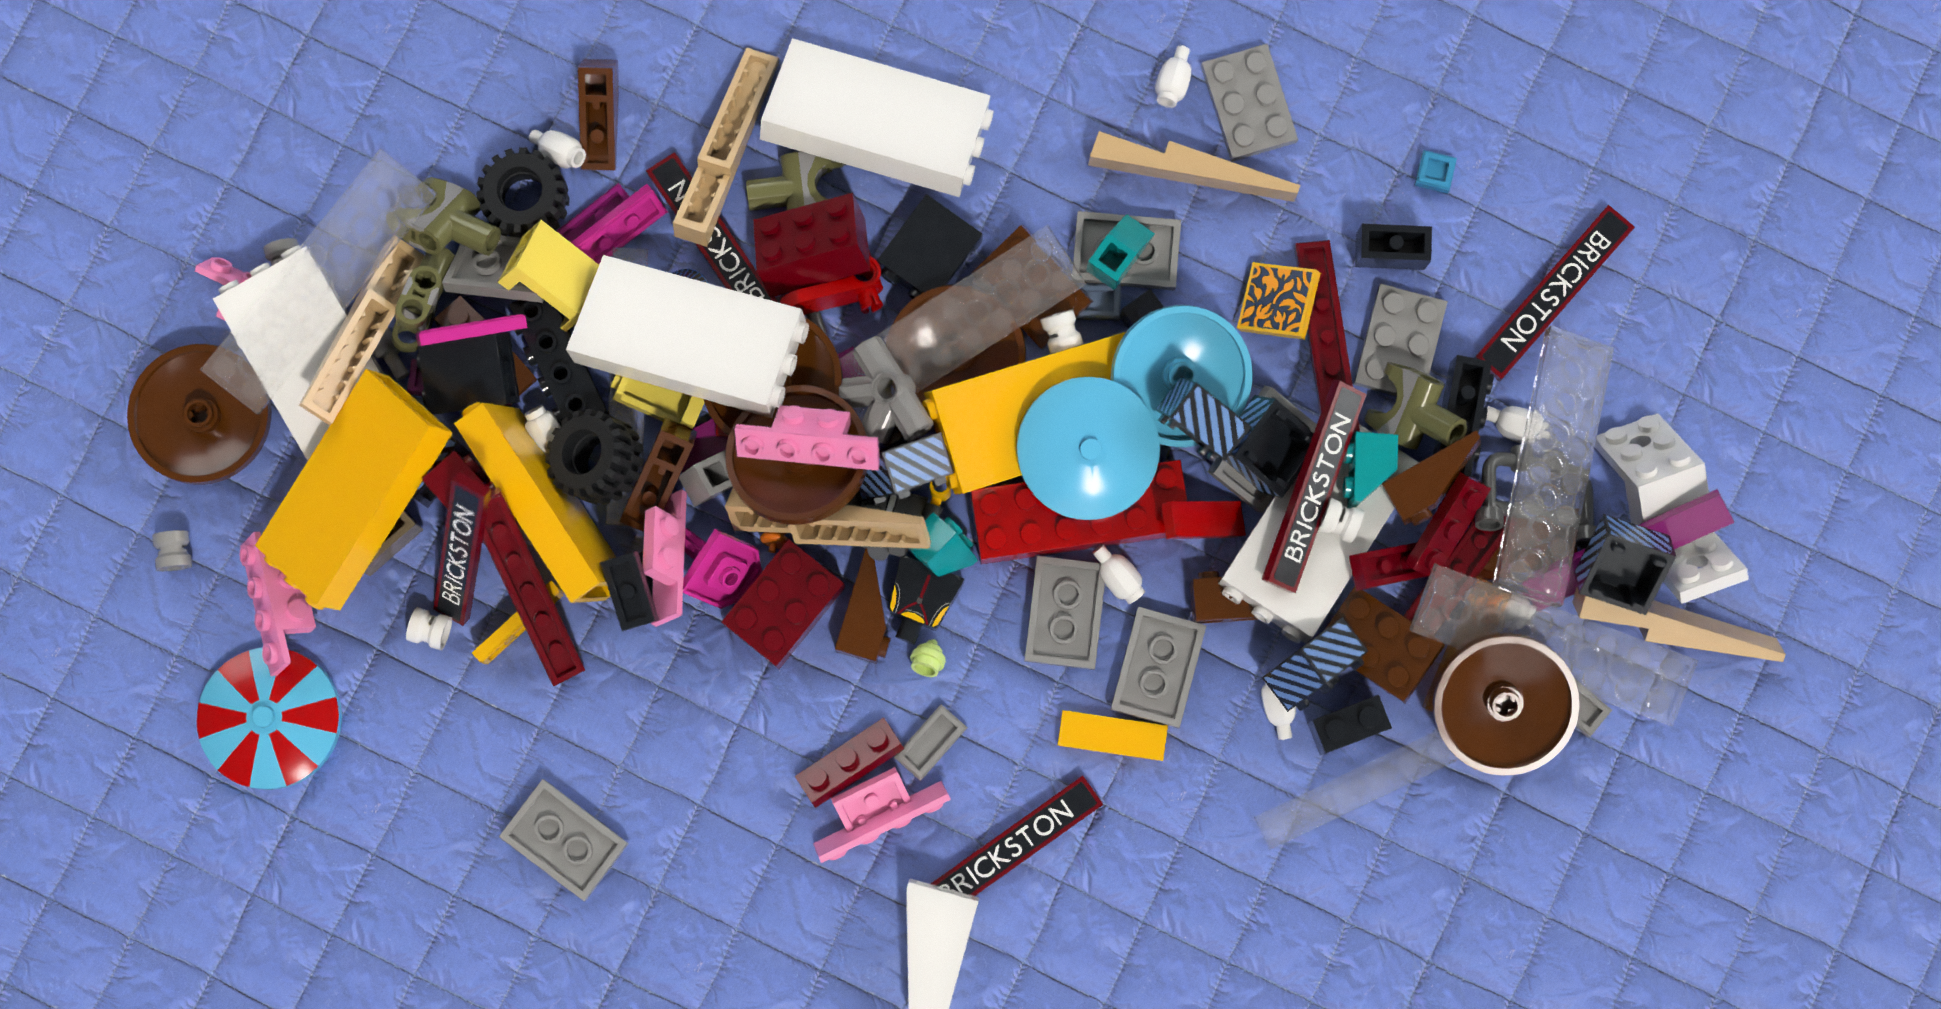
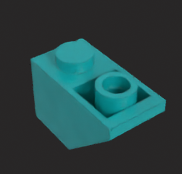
M1126 214L1107 234L1088 260L1086 271L1115 290L1152 240L1155 233Z
M1355 432L1351 437L1343 462L1348 464V477H1344L1342 483V497L1347 498V508L1359 506L1398 469V435Z
M934 512L925 520L931 540L929 549L908 548L937 577L972 566L978 561L970 550L974 544L962 533L963 530L949 517L943 521Z

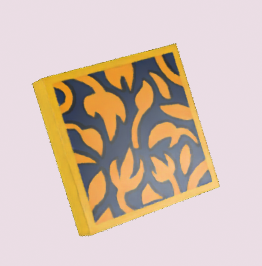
M1253 262L1237 329L1241 332L1305 340L1321 273L1316 269Z

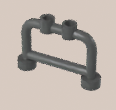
M1527 445L1513 446L1510 449V453L1496 452L1488 456L1482 467V482L1490 487L1491 490L1485 498L1482 507L1476 511L1475 527L1482 531L1499 530L1504 526V516L1573 529L1574 547L1581 550L1587 547L1597 526H1594L1592 483L1585 472L1575 466L1564 464V455L1561 452L1550 451L1544 453L1542 459L1532 457L1531 447ZM1507 466L1515 473H1526L1529 471L1543 473L1544 478L1551 480L1562 477L1571 479L1577 484L1579 489L1580 516L1496 500L1497 467Z

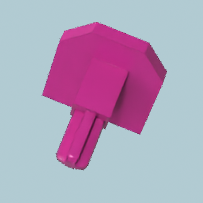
M685 528L684 552L694 560L683 578V593L720 609L738 602L762 571L759 550L754 545L717 529H714L707 542H705L691 530Z

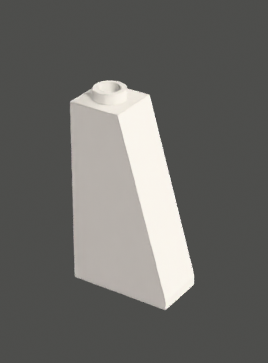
M910 878L907 885L909 1009H949L979 897Z

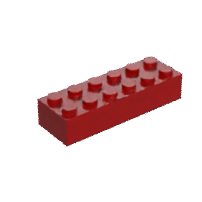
M1181 460L1158 463L1154 478L1144 494L1129 508L1103 519L1081 520L1061 515L1041 503L1029 490L1025 482L971 491L981 565L1092 549L1102 544L1106 547L1166 538L1161 504L1170 501H1187Z

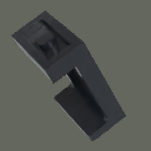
M926 194L877 259L881 267V277L894 286L899 282L909 290L908 296L914 299L929 289L947 285L970 253H975L982 243L983 234Z
M510 332L423 346L417 345L419 352L417 355V366L422 373L424 384L422 400L432 415L463 411L476 402L494 405L520 402Z
M634 551L600 562L621 631L659 620L652 599L653 578L645 575L642 567L643 551L639 553Z

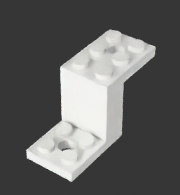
M1658 413L1652 416H1644L1638 421L1621 427L1611 428L1605 433L1593 437L1597 451L1625 481L1630 518L1633 524L1639 525L1709 493L1705 463ZM1713 532L1674 549L1676 558L1663 582L1680 603L1683 604L1749 579L1746 566Z

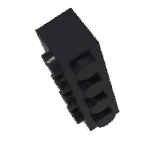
M517 300L509 304L513 315L523 314L526 316L528 328L514 331L517 336L523 333L528 345L523 347L524 353L530 365L534 366L537 364L543 375L537 378L546 398L552 395L557 405L556 408L552 409V412L560 426L562 427L561 421L565 417L572 419L573 413L576 411L585 413L586 409H593L610 415L587 366L574 363L566 350L572 334L570 330L565 332L560 328L564 320L562 313L545 300L543 303Z
M1457 355L1449 365L1442 407L1466 420L1467 431L1464 436L1466 437L1476 430L1479 434V429H1483L1485 426L1488 409L1484 408L1486 394L1489 395L1491 392L1494 375L1490 374L1491 361ZM1435 440L1433 455L1447 446ZM1481 443L1461 471L1474 479L1475 476L1471 475L1473 462L1477 463L1479 459Z

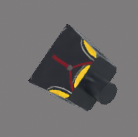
M901 556L889 610L890 614L902 618L895 637L915 645L922 626L936 631L964 585V578L951 573L937 577L922 562L907 556Z

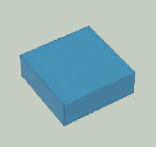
M1423 150L1414 186L1448 194L1457 158Z

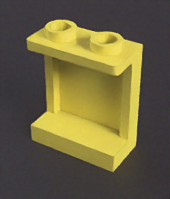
M540 220L522 235L498 283L508 291L517 283H523L565 315L560 328L567 332L577 323L599 264L544 221Z
M616 374L610 386L616 389L612 400L662 422L666 417L691 429L694 428L704 405V400L701 398Z

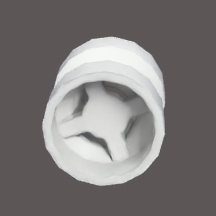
M1073 309L1040 319L1043 330L1048 333L1050 338L1047 342L1050 353L1083 344L1081 333L1075 330L1076 316Z
M1330 498L1318 531L1326 534L1336 533L1340 536L1341 540L1352 544L1362 523L1365 511L1356 507L1346 508L1342 505L1341 501Z
M416 607L408 623L406 640L414 643L423 641L428 643L431 648L442 651L450 635L452 617L442 614L434 616L428 610Z

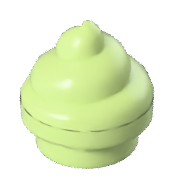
M935 639L918 645L910 656L912 670L925 677L937 676L939 671L943 670L946 663L942 649Z

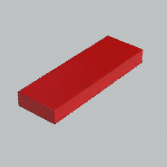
M1170 501L1161 504L1167 539L1238 538L1246 536L1241 501Z

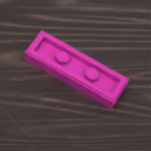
M646 184L571 243L596 263L600 264L603 255L612 256L668 211L650 186Z
M515 314L420 330L416 333L417 344L423 346L528 327L526 316Z

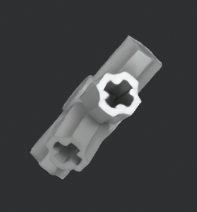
M874 336L855 347L853 355L866 376L843 378L842 384L839 387V397L844 399L853 409L868 407L862 420L867 437H876L878 442L888 444L896 425L906 441H913L929 432L934 423L915 394L913 379L909 375L902 373L881 337ZM893 382L896 386L894 395H892L891 393V385Z

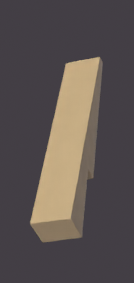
M746 48L697 158L698 167L673 221L675 237L705 247L708 246L775 74L779 57Z
M1100 131L1096 137L1088 166L1294 202L1300 188L1298 184L1172 141L1168 142L1165 153Z
M396 236L385 244L299 404L300 407L328 425L332 424L392 321L403 288L411 272L420 266L424 257L421 252Z
M732 488L725 504L734 531L791 533L795 544L929 549L931 544L924 518L920 516L845 505L838 512L823 520L802 525H788L767 520L753 512L739 498L734 488Z
M1576 588L1572 603L1579 618L1639 627L1644 640L1647 642L1783 662L1786 655L1777 638L1655 600L1647 614L1643 615L1579 594L1578 588Z

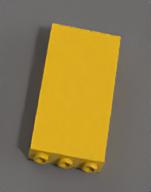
M1126 332L925 392L926 400H923L922 405L934 423L935 432L942 433L954 470L953 474L945 476L946 485L949 489H953L954 495L964 494L1021 476L1016 455V443L1020 424L1028 408L1044 391L1062 381L1078 377H1098L1111 380L1113 357L1118 344Z
M365 369L335 420L327 429L255 544L265 555V562L279 569L285 575L284 580L290 586L299 589L306 595L305 601L312 607L319 610L324 608L341 610L422 483L421 479L427 475L453 432L390 376Z
M480 402L465 408L461 413L463 417L456 421L454 425L495 488L501 490L510 511L570 603L605 601L611 597L600 562L615 558L616 555L580 500L562 492L561 489L553 484L554 479L549 477L547 469L551 466L545 463L546 454L542 452L525 429L527 419L521 410L515 407Z

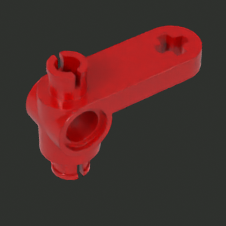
M869 251L870 271L859 274L866 277L868 281H860L852 275L839 280L794 290L783 296L780 303L800 308L804 315L859 302L863 314H869V307L872 313L883 307V303L878 295L883 290L880 280L881 267Z

